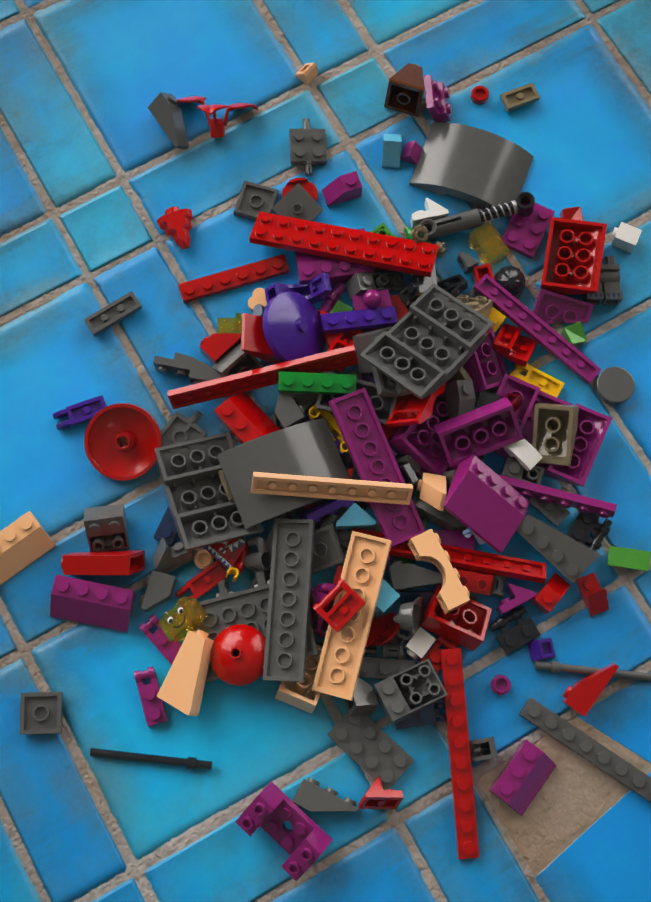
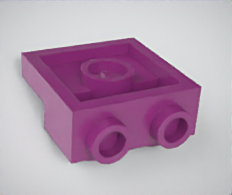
M431 75L423 76L427 109L436 123L451 121L452 107L448 103L450 98L449 88L445 87L442 81H434Z

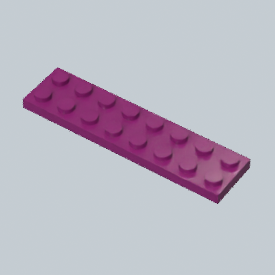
M366 388L330 400L328 403L360 480L405 483ZM412 498L410 505L370 502L385 539L392 541L391 547L425 532Z

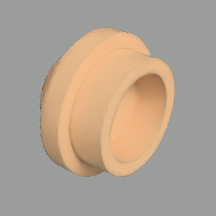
M200 550L196 553L194 562L198 568L206 569L213 564L214 557L207 550Z

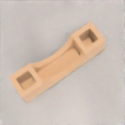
M430 529L411 538L408 545L417 561L430 562L439 569L443 582L436 598L444 613L447 614L467 604L470 600V593L466 586L461 584L459 572L456 568L452 567L448 552L441 547L439 535Z

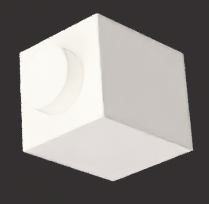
M621 222L619 227H615L611 234V238H613L611 245L632 253L642 230Z
M420 627L405 646L406 654L414 660L417 658L421 660L436 639Z

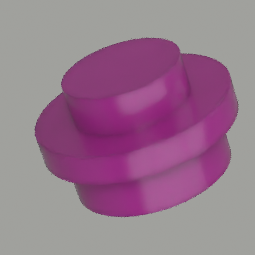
M497 675L491 680V689L495 694L505 695L509 692L511 682L508 677Z

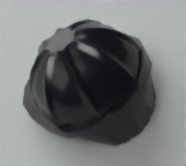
M514 266L502 267L495 275V281L516 299L520 298L525 288L526 280L519 268Z

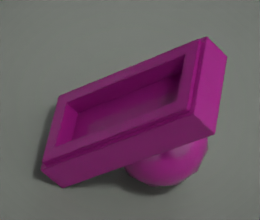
M371 289L364 294L352 295L354 310L392 306L388 289L381 291Z

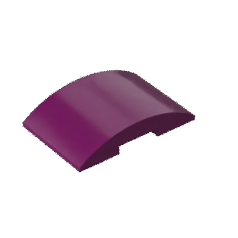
M505 373L496 394L500 395V399L505 398L508 393L522 396L523 404L515 412L523 438L532 445L535 404H573L540 391L541 388ZM576 403L574 406H579L578 425L570 466L537 463L535 466L544 468L543 475L583 487L612 418ZM503 447L492 451L505 459L510 457Z

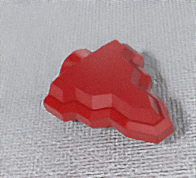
M177 206L168 208L165 211V215L156 220L160 229L165 230L167 236L173 237L175 243L181 249L185 250L190 247L191 238L189 231L192 228L191 220L193 219L191 209H179Z

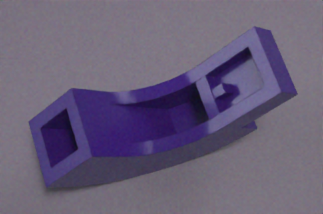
M322 273L312 280L300 284L276 282L265 289L266 301L268 303L274 296L290 291L303 295L312 304L318 303L325 299L324 295L332 291L329 274Z

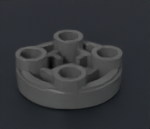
M621 367L606 368L596 380L598 395L609 405L624 403L634 392L635 383L633 377L627 370Z

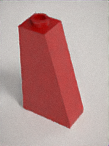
M145 550L68 553L62 555L61 567L63 575H131L145 570Z

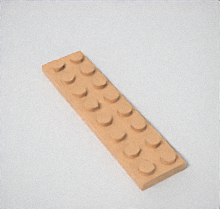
M352 531L341 578L367 603L339 633L328 624L312 690L350 701L353 700L392 544L391 540ZM344 589L335 597L334 605L347 593Z

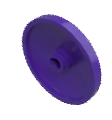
M290 291L280 293L270 299L263 313V332L273 354L280 361L286 362L321 353L324 345V333L319 313L314 305L303 295Z

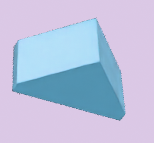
M383 134L381 167L399 168L401 135Z
M356 503L336 522V530H349L353 528L371 529L376 526V521Z

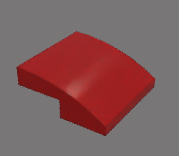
M504 323L492 347L508 360L526 367L536 348L537 342L534 339L520 335L521 328Z

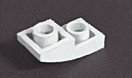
M525 439L503 447L510 457L515 456L527 471L531 470L543 458Z

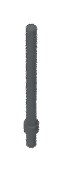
M559 661L534 662V669L550 670V673L568 672L591 675L602 669L560 664ZM617 670L612 676L615 678L651 681V673Z

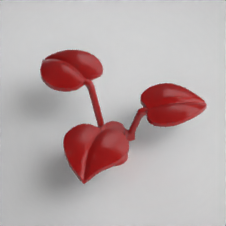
M189 96L177 99L178 104L181 102H198L202 104L197 106V109L205 112L211 138L225 137L224 126H227L230 111L246 107L258 110L257 105L249 103L205 105L204 100H206V97ZM227 108L224 121H222V118H216V111Z

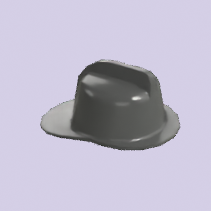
M418 597L414 602L400 605L399 612L393 618L394 622L399 623L400 629L412 632L414 635L420 628L425 608L423 598Z

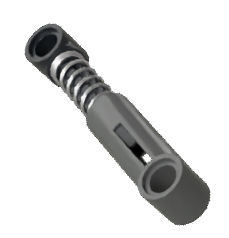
M522 192L508 204H498L497 207L492 206L490 209L486 208L483 211L481 209L478 211L476 208L436 220L425 219L419 225L421 227L425 226L427 230H431L430 233H427V241L432 243L437 238L480 227L484 221L487 223L488 220L493 221L495 218L500 219V217H506L509 214L511 216L512 214H518L522 217H528L534 211L535 197L529 192Z

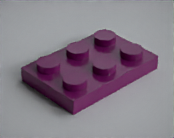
M535 203L534 211L530 216L522 217L518 214H513L499 245L533 259L555 211Z

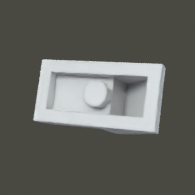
M426 198L424 204L426 211L419 210L411 215V227L414 228L425 219L436 220L447 217L449 212L446 208Z

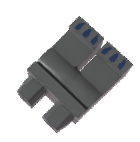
M614 256L604 257L603 264H601L598 292L583 294L584 302L594 305H600L601 302L602 305H619L622 301L620 265L616 264Z

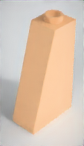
M200 629L197 632L188 631L157 694L158 698L188 716H198L210 663L211 649L214 642L208 638V633Z

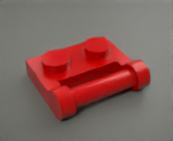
M341 577L336 581L335 587L319 604L316 603L313 606V609L338 633L367 603ZM344 589L347 593L327 613L325 608Z

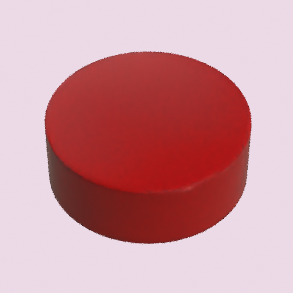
M484 86L473 88L471 100L478 105L487 102L489 97L488 89Z

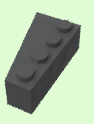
M528 514L522 520L516 530L571 583H574L601 554L531 514Z

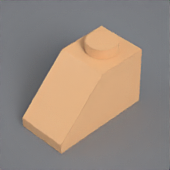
M423 472L422 479H418L417 491H420V499L437 510L443 511V504L447 494L446 476Z

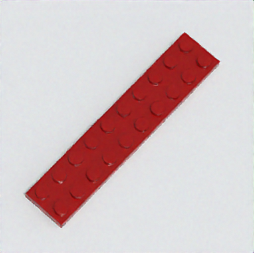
M259 211L249 237L250 243L426 277H431L439 248V245L416 243L410 239Z

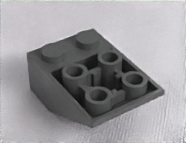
M429 659L374 684V692L391 727L409 719L448 695Z

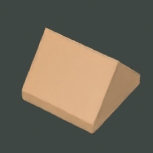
M314 62L306 63L295 76L308 85L318 74L317 64Z

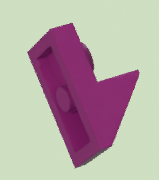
M508 583L505 587L512 600L508 597L500 601V606L496 610L499 616L533 599L537 594L534 591Z

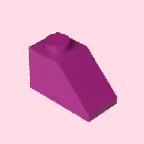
M357 171L337 177L322 189L327 207L362 197V184Z

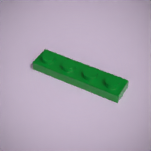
M279 371L278 392L346 395L356 391V375Z

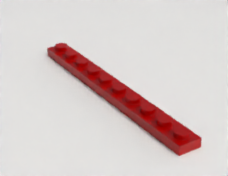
M351 345L169 390L167 393L173 409L278 384L279 371L323 373L324 371L327 372L359 363L355 347Z
M358 528L352 529L355 532L385 539L383 533ZM409 540L390 548L389 555L416 560L408 545ZM440 544L443 550L448 552L452 567L545 583L546 563Z
M461 648L440 649L443 687L448 694L444 697L458 859L480 858Z

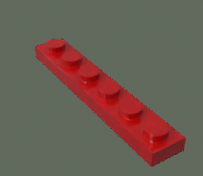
M282 254L178 284L183 303H187L290 272L285 255Z

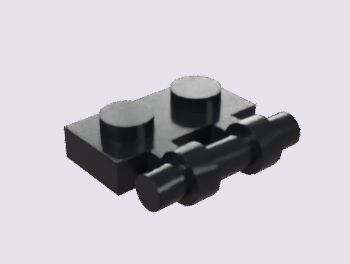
M579 512L567 535L583 544L586 543L593 550H599L604 536L610 532L612 521L605 519L603 524L597 522L600 518L598 514ZM593 529L598 531L594 539L589 537Z
M524 606L510 610L509 614L502 618H496L495 622L489 625L493 632L500 629L502 634L497 636L496 639L506 655L541 635L531 618L525 621L521 618V615L527 613ZM514 620L517 625L508 630L506 624Z

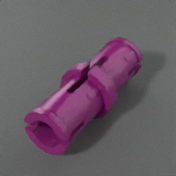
M337 282L330 294L325 296L326 300L317 312L319 314L320 311L330 313L347 287L343 283Z

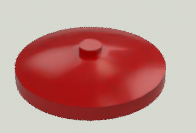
M129 403L113 404L101 409L90 420L84 437L85 451L90 463L102 475L114 480H132L146 474L156 464L157 460L154 449L162 447V435L156 420L145 409Z

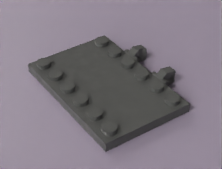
M263 570L255 572L258 584L254 585V588L239 592L230 591L228 581L223 580L218 582L220 593H216V598L187 605L191 631L197 632L200 629L208 633V638L214 641L217 635L227 627L244 624L254 627L266 638L270 579L267 580L266 572ZM310 610L306 658L319 655ZM239 650L234 651V657L239 655ZM211 662L209 663L205 684L221 680L215 674Z

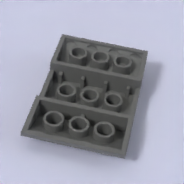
M432 123L409 185L441 196L445 193L478 204L477 208L482 210L490 209L492 206L497 207L498 204H508L517 198L522 191L534 156L517 144L479 128L455 123ZM509 214L506 215V218L511 219L512 216Z
M433 283L409 306V312L388 332L384 331L360 354V357L421 400L438 390L459 371L483 342L494 326V322Z
M325 418L300 423L266 434L217 455L245 529L281 517L286 513L327 500L323 498L251 493L253 472L349 479Z
M230 432L154 449L169 509L185 551L263 532L261 524L248 529L244 528L235 502H229L218 475V470H222L217 455L234 448Z

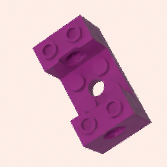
M272 781L235 821L249 836L259 826L266 831L290 855L281 867L296 882L321 856L333 840ZM284 821L290 822L293 829H287Z

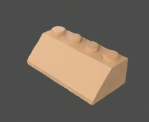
M30 511L0 531V586L56 547L35 515Z

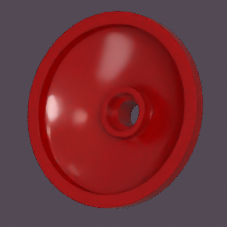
M244 624L232 625L221 631L213 642L210 654V662L215 674L222 681L235 686L248 685L258 680L263 675L266 639L264 635L254 627ZM235 650H239V655L237 657H234L233 655Z

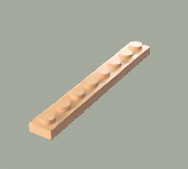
M253 472L251 493L403 505H410L413 492L412 484L263 472Z

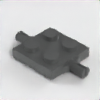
M306 118L302 120L303 128L289 129L290 163L305 166V175L313 176L312 166L326 165L325 129L310 128V119L307 118L306 122Z
M196 410L191 418H187L176 411L161 430L162 447L206 437L207 433L197 425L198 420L203 414Z

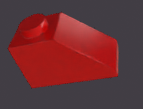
M240 333L212 334L201 341L200 351L214 365L239 342L241 343L242 335Z
M555 572L537 593V596L531 600V603L546 615L563 597L570 584Z

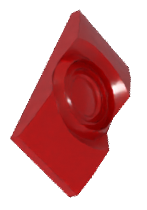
M446 383L434 393L421 400L413 394L401 396L387 420L386 426L397 427L425 422L433 413L436 397L444 393Z

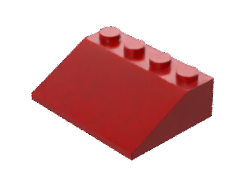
M551 217L540 288L561 295L597 293L607 224Z

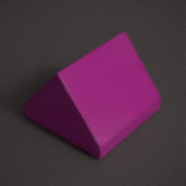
M416 141L407 142L400 160L417 165L422 147Z

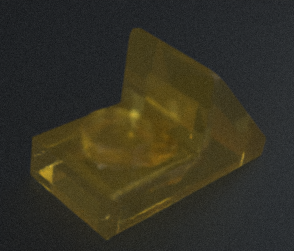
M236 313L235 318H218L217 333H240L242 335V314Z

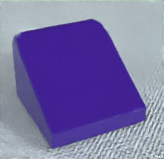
M551 638L528 642L532 662L555 658Z

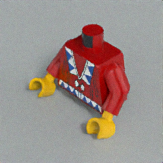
M244 537L203 547L228 569L226 578L230 574L234 575L232 582L237 581L238 574L245 568L244 557L250 554L249 545L243 539Z

